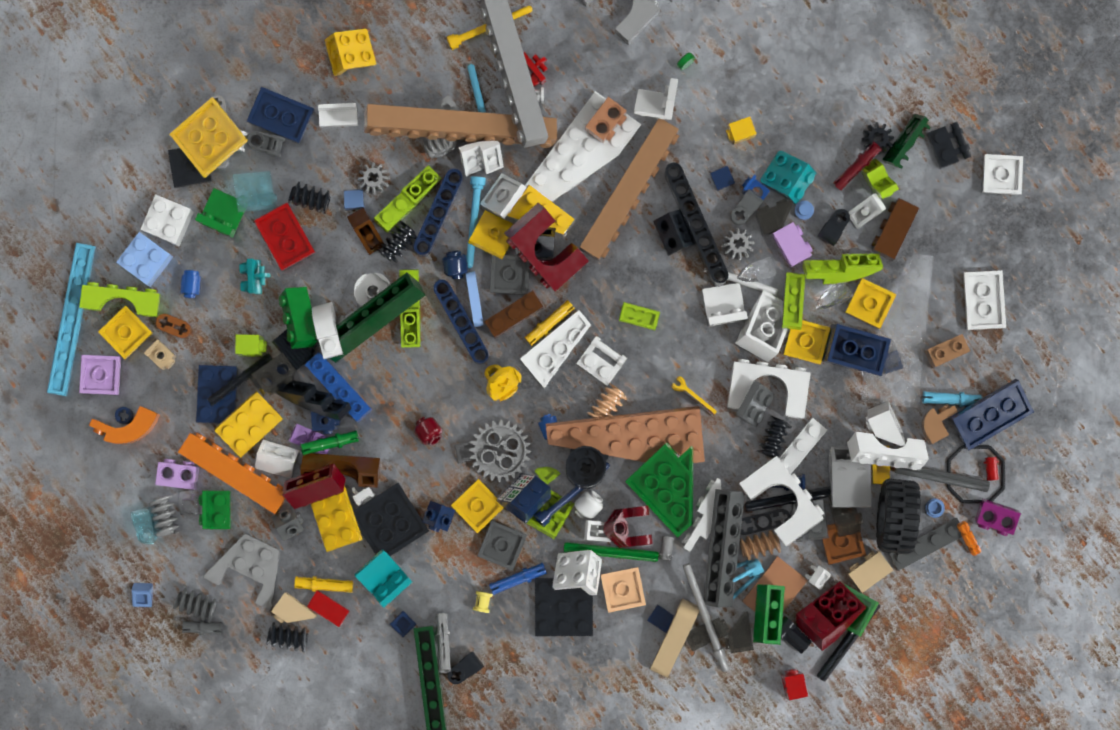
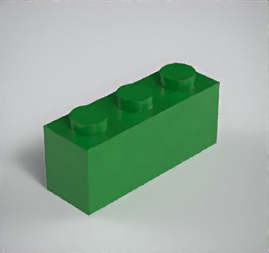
M307 287L285 288L279 296V305L283 310V323L287 327V340L290 342L292 349L314 347L318 339Z
M757 584L753 643L781 645L785 586Z

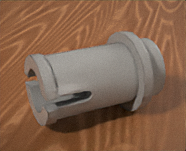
M662 536L661 552L659 553L661 560L671 561V557L674 556L672 555L673 537Z

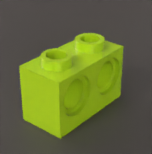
M236 334L235 354L238 356L263 357V352H267V341H264L262 336Z

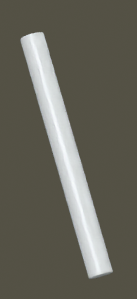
M717 272L714 274L715 276L724 279V275L722 273ZM728 272L727 280L740 283L759 291L765 290L773 296L777 295L778 289Z

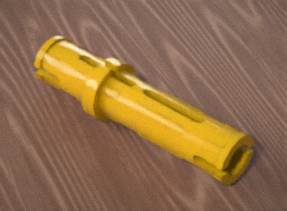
M566 300L544 321L537 323V327L524 338L533 346L544 335L547 336L548 332L575 308Z
M295 576L294 589L312 590V592H316V590L353 592V580L317 578V576H313V578Z

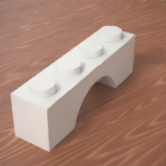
M855 432L847 442L851 462L920 470L929 460L925 440L907 438L905 445L900 446L899 449H891L882 445L871 433Z

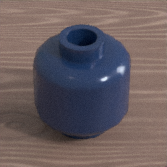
M460 250L447 252L446 256L442 258L444 274L451 276L452 279L463 278V274L469 270L467 256L461 253Z

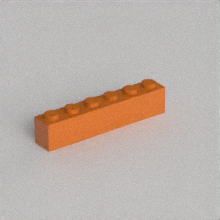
M197 432L196 434L190 433L178 453L267 510L278 514L286 502L282 495V485L277 484L275 486L270 483L271 478L263 473L260 476L254 473L255 468L247 463L243 466L237 462L239 458L231 453L226 455L221 452L223 448L213 442L210 445L205 441L207 438Z

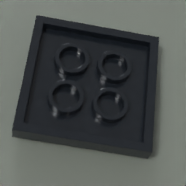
M396 483L353 511L359 530L375 555L383 549L389 556H392L429 532V529L422 522V518L399 483Z
M535 578V636H593V595H589L582 588L555 590L552 587L554 578Z

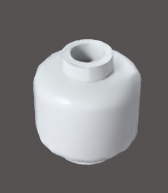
M585 491L575 501L574 505L577 509L575 513L582 519H593L602 510L603 499L595 491Z

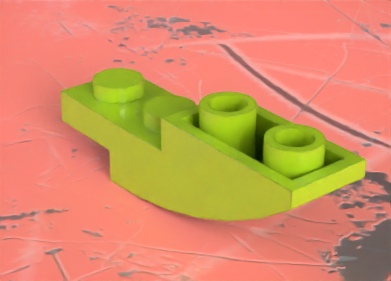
M428 165L401 190V193L374 217V221L388 233L432 191L442 178Z
M842 254L841 260H803L802 267L806 279H822L823 284H836L872 275L882 270L883 264L879 254Z
M419 269L399 270V277L407 272L419 282ZM419 300L400 314L401 348L421 347V311Z

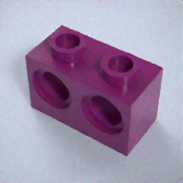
M982 498L975 521L979 524L978 527L986 530L993 528L997 530L998 534L1008 536V534L1014 535L1021 513L1019 510ZM986 511L993 512V516L989 520L983 519V514ZM1005 517L1011 518V523L1008 526L1001 524Z

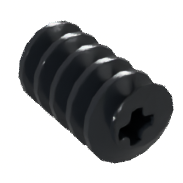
M298 181L296 186H293L291 189L288 203L291 204L294 200L295 206L301 203L302 208H306L309 204L310 210H314L316 207L318 213L323 209L324 214H326L331 198L330 191L327 190L323 194L322 188H320L318 192H315V186L308 190V184L301 188Z
M401 220L400 223L403 227L396 225L395 228L398 233L391 231L390 234L393 239L387 237L388 245L382 243L383 251L377 249L390 262L398 263L395 256L402 257L403 255L400 250L407 251L408 249L405 244L412 245L413 243L410 238H417L415 231Z
M770 416L774 420L767 423L771 429H765L764 431L768 436H762L766 443H759L763 450H757L756 452L771 458L781 457L777 450L784 449L780 445V443H786L782 436H789L785 429H791L792 426L784 420Z
M273 622L268 631L266 644L268 645L271 641L272 647H275L278 643L279 648H283L286 643L288 650L294 645L295 651H298L301 646L302 652H305L309 633H306L305 627L299 632L298 626H295L294 630L291 631L289 624L286 629H283V623H280L279 627L276 628L275 622Z

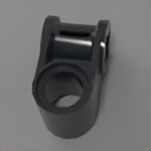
M845 209L836 210L828 222L825 223L818 237L835 246L850 220L849 212ZM843 214V219L845 221H841L839 223L837 221L838 217L836 215Z
M472 651L451 668V671L448 672V680L452 684H460L480 671L484 665ZM454 670H455V672H459V671H460V672H461V674H460V678H461V679H460V680H457V679L452 680V679H451V677L453 676L452 671H454Z

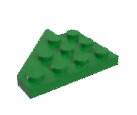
M665 443L625 482L678 538L693 524L694 448L691 446L679 456L668 443Z

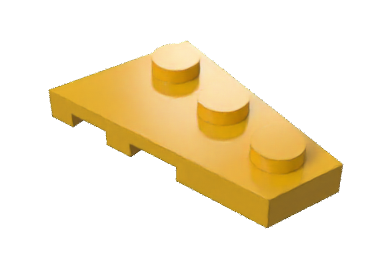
M530 185L527 186L521 198L518 199L511 212L507 215L519 220L532 207L540 203L555 219V222L549 227L556 228L555 232L564 234L574 221L573 217Z

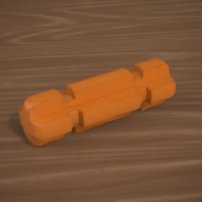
M966 521L958 523L957 528L961 532V536L968 546L970 553L973 556L980 554L981 548L977 544L972 531H970L968 523Z

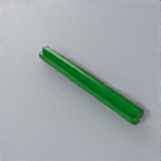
M568 542L564 543L563 549L565 553L592 550L597 556L657 562L659 558V552Z

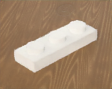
M814 418L807 423L781 457H779V460L783 458L788 464L789 468L787 470L790 474L827 431Z

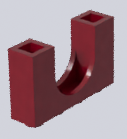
M537 203L504 234L508 238L506 242L513 250L517 248L519 251L517 255L524 263L528 261L531 265L529 267L531 272L535 276L539 274L542 278L540 280L542 285L546 289L550 287L553 291H557L589 260L573 243H570L562 252L550 260L537 259L535 243L538 237L555 222V219L546 208Z

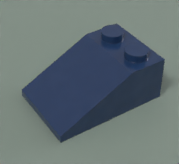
M831 324L822 362L882 376L891 339L840 324Z

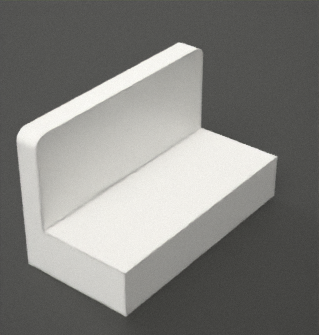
M356 103L317 105L320 127L358 126Z
M263 440L257 452L255 468L291 479L300 450Z

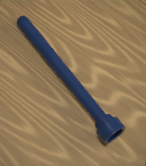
M606 462V470H608L610 464ZM574 487L550 508L537 512L534 515L537 522L542 527H545L550 523L551 516L583 489Z

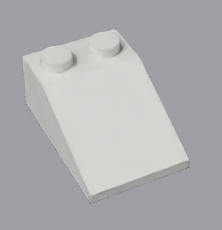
M762 290L748 319L741 328L735 344L766 362L773 359L779 353L788 330L787 328H782L784 301Z

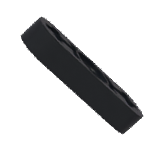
M777 509L744 517L742 521H745L746 524L752 523L750 519L754 518V525L757 530H753L752 526L747 528V532L741 529L740 534L757 533L777 528L783 524L780 520L774 521L776 525L772 526V519L769 514L773 513V517H778L779 512H782L783 515H787L784 523L791 518V515L786 509ZM761 516H765L769 521L768 525L764 528L760 527L757 523Z

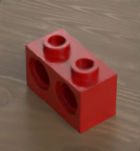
M791 669L785 671V675H781L786 699L790 701L808 697L805 678L802 672Z

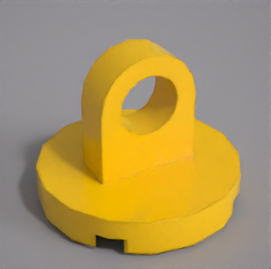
M497 364L488 366L484 372L488 382L486 387L487 394L494 401H503L511 397L517 391V385L522 380L521 374L511 366L502 368Z

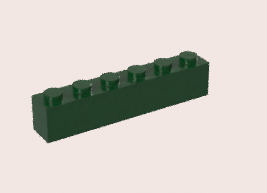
M406 272L336 325L343 354L330 359L335 363L426 296L420 283Z
M434 625L415 627L413 630L426 730H448Z

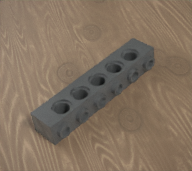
M715 489L703 599L705 605L718 608L733 606L735 582L732 579L736 577L745 496L743 491Z

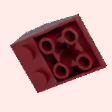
M839 581L796 614V626L823 651L845 632L866 609V606Z

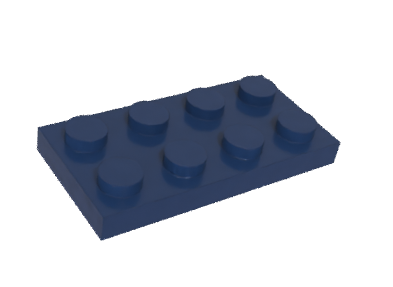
M1014 379L950 418L965 448L969 451L1034 413V410L1020 381Z

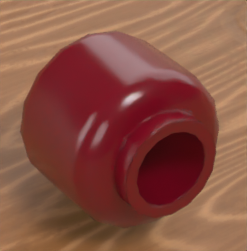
M422 417L416 422L414 433L422 444L433 446L441 440L443 430L434 418Z

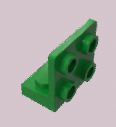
M214 188L202 214L198 213L195 220L204 226L233 238L248 203Z
M202 490V494L199 495V506H202V514H199V525H202V529H231V491Z

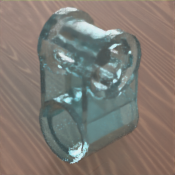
M150 506L131 511V519L137 538L141 543L147 545L155 543L158 537L155 535L157 531L154 528L155 523L152 520L154 515L151 513L152 509ZM146 531L151 533L148 539L143 537L146 535Z

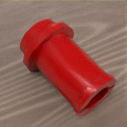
M986 457L985 462H983L986 464L987 481L999 480L997 467L999 460H997V457Z

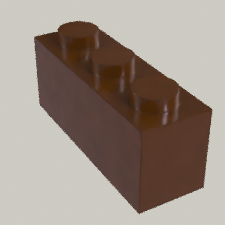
M900 198L896 202L892 201L888 208V212H890L888 219H883L879 227L882 231L872 241L871 246L874 247L872 252L890 261L895 260L919 207Z
M532 290L484 322L493 337L497 339L544 308Z

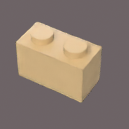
M871 551L864 557L865 561L861 564L856 562L848 568L850 572L847 575L860 593H863L894 571L880 551L876 553Z

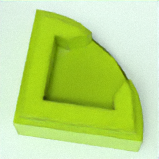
M540 467L534 470L547 485L561 474L552 467Z

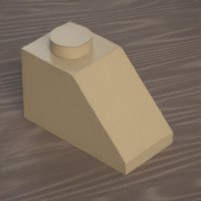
M288 592L283 594L271 611L275 614L273 617L280 623L284 621L289 623L313 619L318 615Z

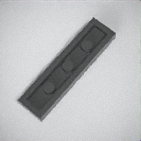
M954 518L917 538V543L912 553H889L897 571L961 538V532L957 528V524L960 523L958 518Z

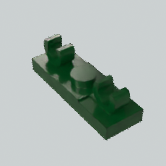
M914 113L882 160L886 164L902 169L901 159L909 160L905 154L914 146L918 137H925L922 134L923 128L930 130V126L927 124L929 120L925 116Z

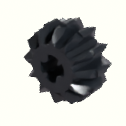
M878 122L875 123L874 127L871 124L868 125L869 131H863V135L866 137L861 138L862 142H867L863 148L867 149L874 141L875 136H880L882 138L880 142L876 141L875 143L880 146L884 153H887V147L891 148L893 146L889 141L894 140V136H888L892 130L888 129L885 131L886 124L879 128Z

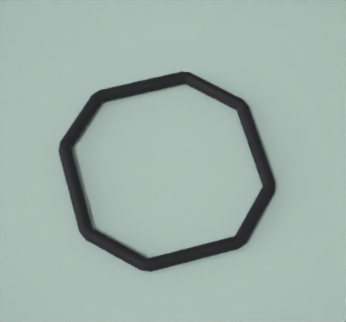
M964 445L960 446V447L947 459V472H948V473H951V460H952L962 449H966ZM978 445L973 449H989L1001 461L1002 487L989 499V501L993 502L1005 489V460L992 446ZM947 484L948 490L961 503H981V500H963L951 488V485Z

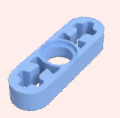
M475 271L467 272L466 280L474 327L484 326Z

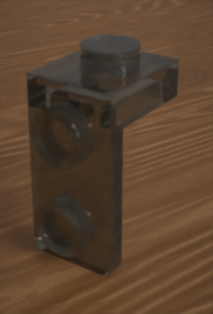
M719 617L711 620L718 638L728 635L726 630L729 628L724 619L720 620ZM704 624L691 630L686 639L692 651L711 643Z

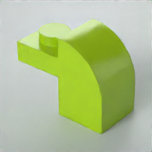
M874 158L870 161L871 164L869 166L866 165L861 172L872 192L884 199L893 195L899 188L888 176L884 165Z

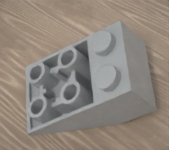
M830 446L828 467L832 507L871 508V464L851 462L848 446Z

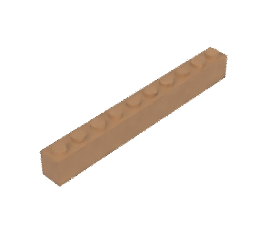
M367 104L364 111V133H370L372 136L386 134L390 137L408 136L413 139L427 137L429 140L442 138L447 141L465 140L469 143L476 141H498L504 145H522V142H519L517 138V125L513 124L512 115L374 104ZM543 117L549 137L545 144H540V147L549 148L557 140V118Z

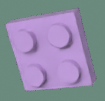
M82 355L79 393L119 395L121 357Z

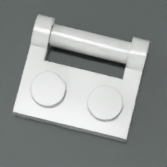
M596 336L576 364L608 386L627 360V357L619 355ZM597 347L615 360L617 364L613 367L592 351Z

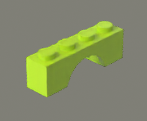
M87 282V285H82L79 308L101 311L108 301L122 298L133 303L139 316L157 318L161 295L156 293L157 290L145 289V292L137 291L136 287L126 286V290L118 289V285L107 284L106 287H99V283Z

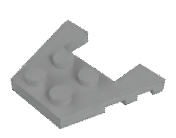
M244 534L203 578L220 585L228 568L263 584L255 603L271 611L273 608L280 550L248 534Z

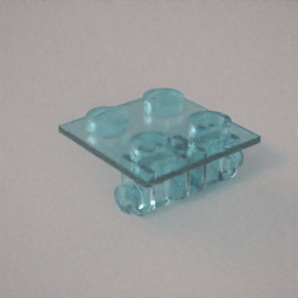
M270 171L233 174L238 212L276 208L275 201H277V195L273 193Z

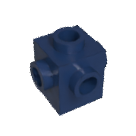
M311 412L312 431H321V434H333V430H337V426L340 425V420L326 417L328 419L326 424L324 422L325 416Z
M430 500L422 522L428 524V529L439 533L441 529L448 532L456 510Z

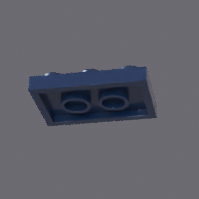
M261 87L246 122L300 144L315 109Z
M199 365L196 423L220 424L236 409L237 389H233L230 395H225L226 397L222 398L221 402H216L217 405L211 406L207 398L238 376L237 366Z

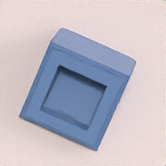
M363 190L344 191L345 210L364 208Z
M134 583L131 590L132 606L152 607L153 584Z

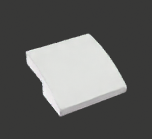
M481 141L459 147L462 168L466 176L483 169L487 175L504 167L498 141Z

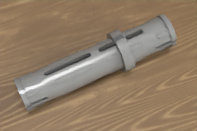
M440 613L435 615V637H437L439 672L447 673L451 671L450 631L448 630L447 614ZM441 627H443V638H444V640H442V630H441ZM443 646H444L445 659H443Z

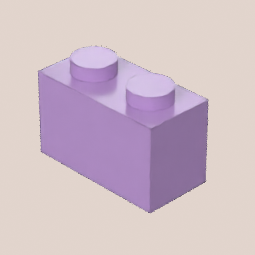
M794 222L772 234L790 268L803 262V260L809 259L812 256L810 252L813 251L810 244L804 242L801 237L803 232L799 225L795 226Z

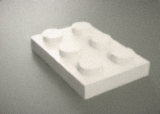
M1002 270L964 272L963 282L967 330L1006 328Z

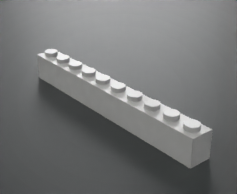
M477 0L481 5V17L486 21V34L492 41L491 51L497 58L496 67L502 75L501 84L507 92V104L512 108L513 124L517 125L518 141L522 142L523 148L545 144L549 136L508 0Z

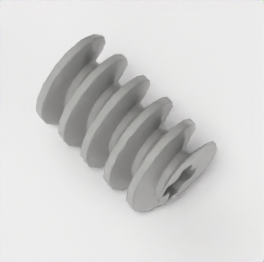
M173 495L157 497L149 503L150 506L155 507L151 510V513L157 514L152 520L159 522L154 525L155 529H160V531L155 533L156 536L162 537L180 533L174 531L179 527V525L173 524L177 517L171 516L176 510L169 508L174 505V502L168 501Z

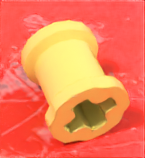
M476 591V603L472 610L489 613V601L493 594Z

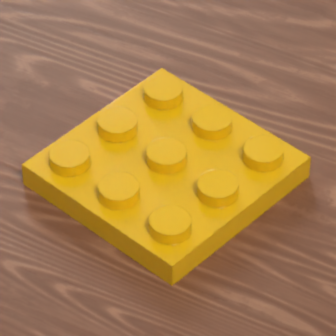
M213 97L170 133L173 140L205 178L248 141Z

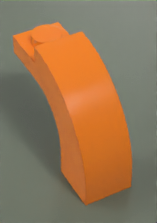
M139 406L132 422L124 427L114 428L96 419H91L89 426L94 428L93 432L102 436L106 433L103 439L106 442L130 444L147 436L155 427L160 414Z

